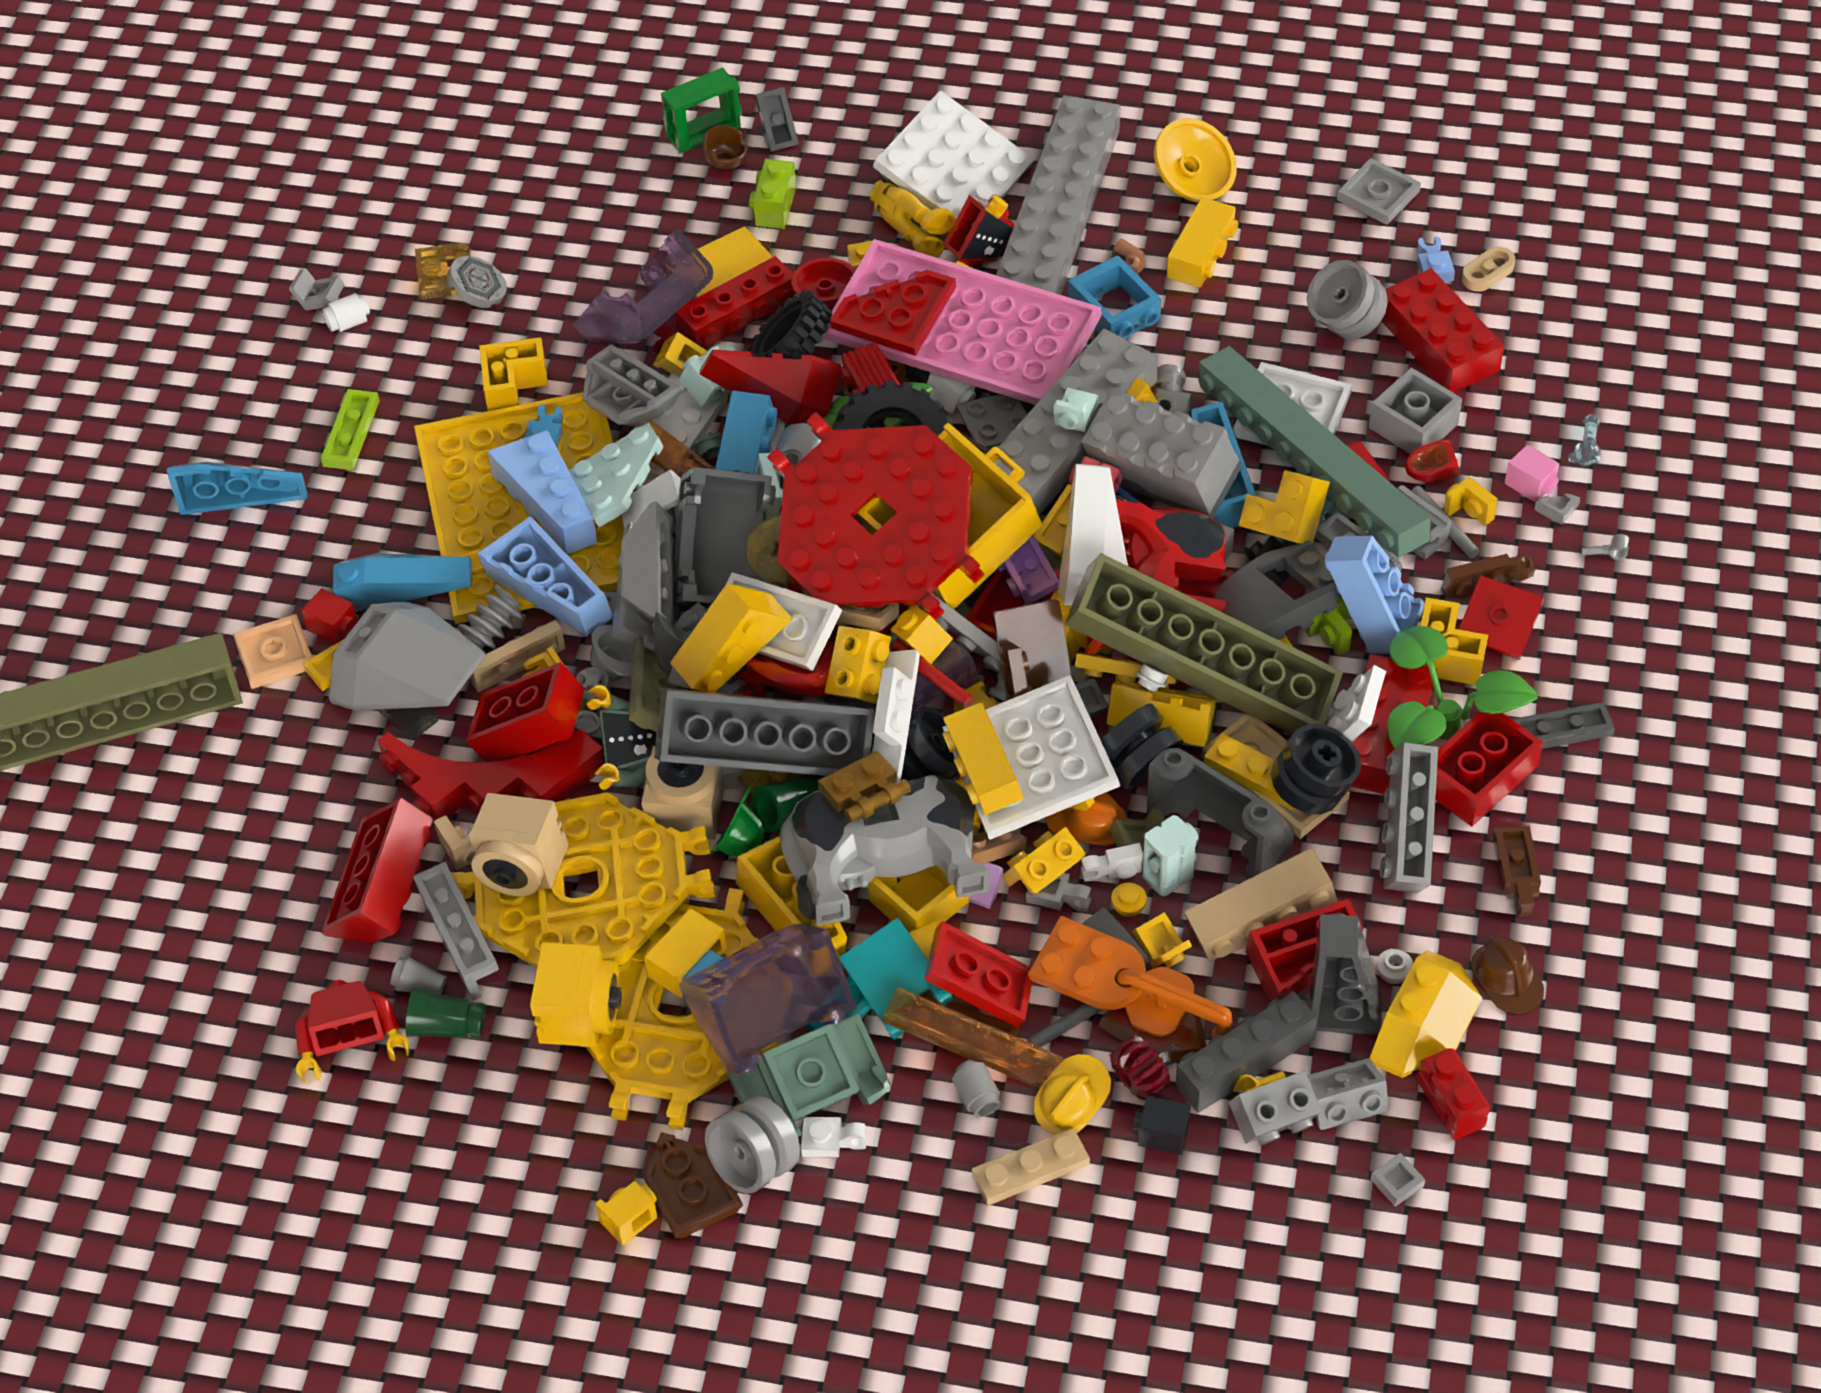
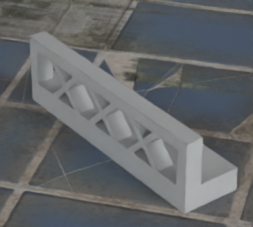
M443 862L414 875L413 878L422 901L472 1001L482 997L476 980L499 970L446 862Z

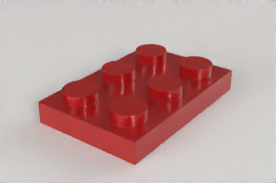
M942 921L934 932L924 980L1016 1028H1019L1026 1019L1032 981L1029 980L1028 975L1031 967Z

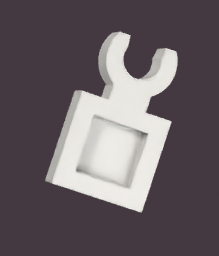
M1140 843L1106 850L1104 856L1091 855L1082 858L1083 867H1081V872L1085 882L1096 880L1103 875H1107L1108 879L1117 877L1126 879L1142 872L1143 851Z

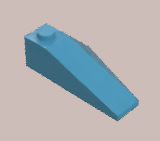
M375 553L335 564L333 569V591L335 595L353 603L355 612L367 610L371 604L404 602L472 586V561L470 557Z

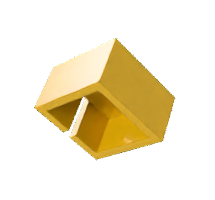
M938 866L928 867L917 873L898 877L900 880L898 883L897 877L876 876L868 883L870 902L891 921L899 918L908 933L933 921H936L938 925L942 921L946 922L969 903V896L956 897L954 885L947 881L944 872Z

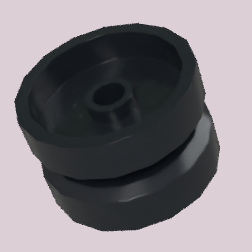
M1152 703L1146 704L1128 715L1101 740L1111 764H1118L1115 768V773L1119 783L1125 790L1133 788L1148 778L1149 764L1159 753L1169 748L1180 749L1183 744V739L1172 727L1159 729L1163 722V716Z
M921 707L910 717L902 780L911 781L930 775H943L953 779L959 774L953 760L955 759L953 752L950 753L942 735L944 733L942 727L946 726L945 716L932 707Z
M1308 724L1299 727L1286 743L1285 748L1273 762L1271 770L1273 787L1279 796L1293 808L1308 814H1323L1332 811L1344 797L1346 791L1359 776L1361 761L1359 753L1351 740L1340 731L1327 725Z

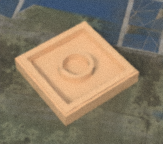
M297 614L233 634L251 689L306 672L303 662L312 658Z

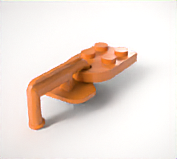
M1060 916L1028 973L1029 980L1102 1010H1116L1125 1007L1130 1023L1134 1028L1156 1037H1164L1173 1033L1186 1011L1216 1023V1027L1211 1034L1212 1039L1218 1034L1225 1035L1233 1030L1232 1012L1230 1009L1194 994V984L1188 976L1168 967H1158L1146 971L1141 954L1132 945L1063 916Z

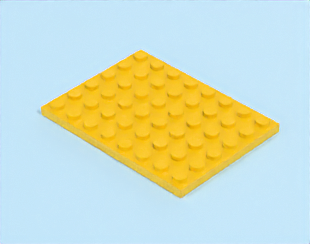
M584 392L414 426L441 556L470 557L472 561V586L448 592L455 624L468 622L467 616L469 614L480 617L476 606L482 604L489 607L485 596L491 594L498 597L494 590L496 584L520 603V611L538 607L488 577L477 554L530 517L523 504L518 499L515 500L508 493L507 488L493 478L487 451L523 439L529 421H539L537 410L541 404H544L547 415L553 414L557 406L561 407L563 420L560 423L562 434L557 449L568 470L572 469L578 462L587 460L597 454L606 445L613 443L607 417L585 404L583 400ZM621 515L600 528L594 520L597 544L567 554L602 592L617 591L620 566L619 556L621 554L624 532ZM534 518V520L543 529L542 524L536 518Z

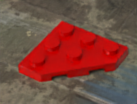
M924 270L916 273V278L901 283L895 280L874 287V292L860 297H857L856 294L844 297L830 320L831 329L916 356L957 287L956 278Z

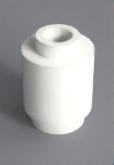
M354 293L328 303V307L322 309V313L331 332L336 330L342 332L367 322L366 315L370 314V309L365 298H359Z

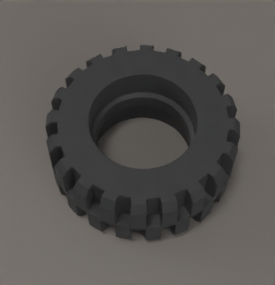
M884 381V384L881 386H876L873 383L866 386L865 391L861 393L856 392L849 397V402L846 405H842L838 411L832 430L866 429L876 420L892 417L905 420L913 426L926 425L938 436L944 431V425L949 423L953 426L950 416L944 414V406L939 400L934 402L930 398L931 393L922 388L921 391L912 388L913 384L904 382L903 385H894V381Z

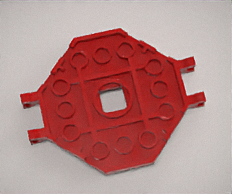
M815 412L806 420L808 425L813 428L811 430L812 433L822 440L795 466L777 448L767 456L768 460L773 464L772 467L784 477L777 562L813 598L837 606L856 605L857 608L885 607V604L903 603L905 606L919 605L936 621L944 613V610L939 606L940 602L931 594L958 568L974 584L985 575L979 568L980 564L968 555V528H970L971 517L970 488L973 480L971 466L926 425L832 430L827 422ZM880 498L896 514L871 535L854 518L872 499Z

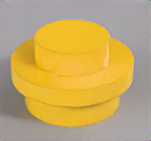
M1122 883L1112 892L1111 903L1114 909L1122 916H1136L1146 906V892L1138 884Z

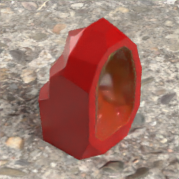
M1438 440L1419 447L1410 454L1404 464L1407 475L1417 481L1428 483L1437 480L1445 481L1461 475L1450 440Z

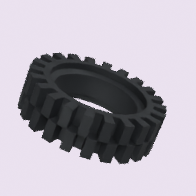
M810 290L794 294L792 299L788 298L783 307L780 305L776 309L774 316L770 315L767 318L768 323L759 328L760 333L753 337L752 341L754 343L750 344L747 350L754 357L769 358L772 357V353L783 354V358L801 359V355L812 354L815 350L813 346L821 342L823 339L821 335L826 333L829 328L827 325L830 324L831 309Z

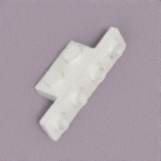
M915 649L889 652L885 668H882L873 733L875 735L872 753L878 751L897 772V778L899 779L902 776L920 653Z

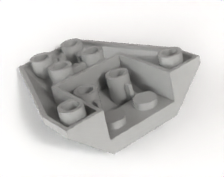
M405 601L371 604L333 653L329 700L332 704L356 711L448 706L486 655L429 607Z

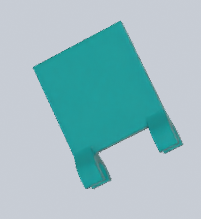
M896 918L838 957L893 1040L905 1033L903 1025L894 1014L900 1008L927 990L931 991L941 1008L953 1000L951 993L924 980L928 960L899 918Z

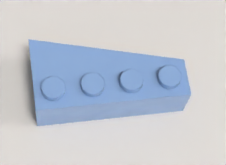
M531 516L477 553L488 577L586 636L591 634L596 627L605 624L613 618L605 594Z
M1372 535L1334 537L1332 545L1325 555L1326 569L1330 571L1337 591L1341 594L1348 608L1349 616L1353 618L1359 630V636L1364 641L1369 653H1390V643L1396 634L1406 628L1417 626L1425 603L1421 598L1413 597L1414 589L1409 583H1402L1400 580L1401 572L1397 567L1389 566L1388 555Z

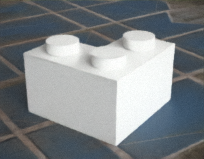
M670 469L632 492L630 498L633 502L628 511L621 514L624 528L630 522L634 524L648 505L656 501L672 516V532L675 534L681 478Z

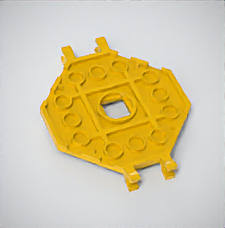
M608 792L554 802L558 812L556 821H561L562 827L560 830L565 833L569 846L551 889L538 888L535 893L528 896H510L497 892L483 884L473 871L451 873L464 899L470 898L475 891L476 915H473L483 937L536 968L542 942L600 946L603 960L617 961L618 965H624L689 895L702 899L715 897L714 883L711 882L709 869L701 870L691 875H687L686 851L694 855L711 854L709 840L706 838L705 826L695 827L685 832H679L672 827L667 829L656 823L654 817L635 807L630 809L619 803L618 798ZM598 871L599 888L588 896L578 898L565 896L564 877Z
M729 888L724 910L688 905L691 898L689 895L624 965H618L619 987L622 988V1002L620 1009L617 1011L614 1030L611 1034H599L597 1047L586 1046L615 1087L609 1102V1108H613L611 1113L612 1119L626 1121L631 1094L671 1100L666 1112L667 1117L670 1118L668 1126L671 1129L683 1130L689 1102L729 1079L727 1071L752 1061L764 1052L778 1047L792 994V983L784 973L780 972L757 937L754 938L746 927V923L742 919L745 902H742L743 890ZM690 908L724 929L727 949L721 956L737 966V974L721 990L722 1008L714 1017L695 1006L694 1012L691 1015L685 1017L661 1014L659 1009L665 987L647 975L644 959L646 951L652 943L659 942L668 932L672 922L676 918L682 917Z

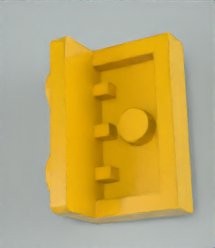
M1066 827L1054 836L1048 831L1033 842L1037 848L1029 855L1023 850L1007 862L1011 869L1003 874V879L1009 887L1018 880H1021L1030 893L1035 895L1084 858L1086 853Z

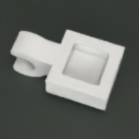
M804 1117L801 1141L802 1157H839L840 1148L866 1149L867 1133H865L864 1123L854 1122L842 1127L841 1117Z

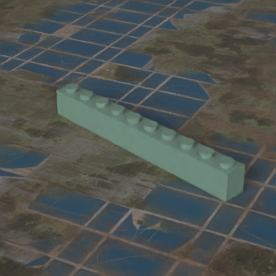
M1228 346L1199 362L1200 376L1198 377V382L1201 389L1205 393L1212 395L1218 402L1222 401L1225 410L1228 409L1235 415L1243 426L1251 429L1261 442L1267 443L1277 452L1282 460L1290 463L1298 473L1329 481L1330 485L1326 496L1337 505L1341 512L1347 513L1353 518L1363 531L1369 532L1376 538L1384 549H1388L1399 559L1430 541V516L1233 348Z

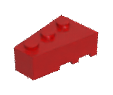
M1349 898L1249 931L1245 952L1269 1002L1278 997L1284 998L1292 992L1298 994L1311 984L1320 914L1341 913L1346 916H1357Z

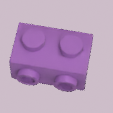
M1033 535L998 567L1000 572L1006 569L1010 576L1006 580L1014 598L1021 596L1025 605L1031 604L1058 589L1059 580Z

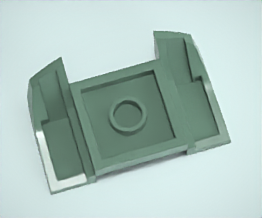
M859 1014L836 1024H828L768 1050L754 1060L726 1072L740 1103L754 1096L770 1099L781 1107L788 1116L798 1136H801L802 1133L795 1121L857 1094L862 1105H871L891 1089L890 1080Z

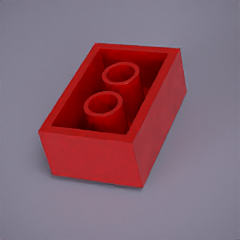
M559 662L483 692L480 695L466 742L485 762L514 759L530 752H537L541 748L553 743L563 742L572 737L585 688L563 663Z
M1480 711L1438 748L1435 800L1473 827L1538 767L1543 741L1504 713L1490 714Z

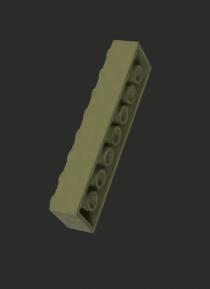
M1102 553L1087 567L1064 624L1290 735H1293L1299 727L1308 724L1325 725L1343 671Z
M222 632L0 693V771L242 704L243 701Z

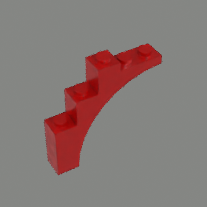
M581 729L574 732L572 737H569L567 740L536 753L510 760L482 763L452 761L431 756L407 746L389 732L378 739L381 763L390 772L395 770L401 776L404 784L412 790L414 798L412 805L432 817L433 822L445 815L450 817L467 803L474 812L479 814L488 793L554 802L564 801L597 776L595 772L605 764L603 747Z

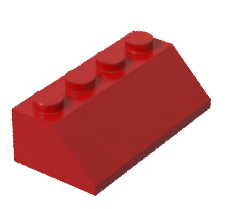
M400 797L361 819L321 931L323 935L376 943L388 936H393L398 931L401 925L400 915L403 906L411 896L410 886L413 876L416 875L421 866L419 859L422 850L427 845L431 836L429 830L433 821L432 817Z

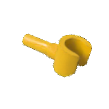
M1283 1071L1258 1079L1244 1074L1237 1080L1233 1092L1239 1090L1246 1092L1283 1079L1286 1076Z

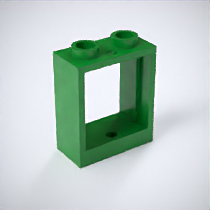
M723 67L661 93L666 137L679 154L702 145L707 130L716 125H728L736 129L741 128L740 115L742 114V108L738 102L740 87L734 76L730 77ZM719 95L720 109L687 122V108Z

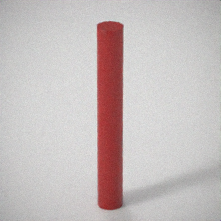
M897 640L891 648L892 652L912 650L901 640ZM920 656L919 673L964 708L971 705L974 699L972 695Z

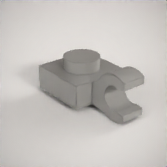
M1063 873L1035 895H1032L1027 890L1026 901L1027 903L1061 910L1063 902H1065L1075 910L1088 912L1092 901L1089 898L1091 888L1081 884H1071L1070 874Z

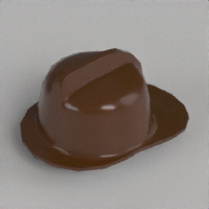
M1494 935L1488 944H1485L1474 953L1471 969L1487 996L1497 1008L1506 1013L1521 1015L1530 1013L1539 1007L1544 997V985L1541 977L1529 960L1526 949L1519 942L1509 938H1499L1497 935Z

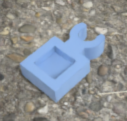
M1435 236L1433 246H1428L1424 243L1423 238H1419L1417 264L1420 273L1432 268L1444 282L1454 281L1455 270L1449 252L1440 251L1441 239Z

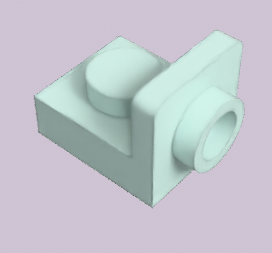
M1067 388L1062 401L1056 400L1053 406L1055 425L1062 426L1068 430L1086 433L1099 404L1098 395Z

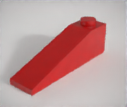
M712 350L701 366L699 374L730 392L739 391L770 395L773 407L777 408V418L788 424H808L806 420L815 412L822 418L828 414L840 375L839 368H841V364L813 355H801V359H786L780 353H772V357L769 358L754 357L751 352Z

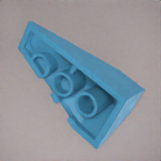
M213 462L189 463L167 468V475L180 515L308 499L302 473Z

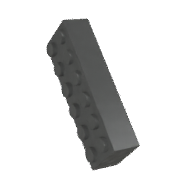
M661 688L654 758L664 762L828 776L870 754L875 709L863 706Z

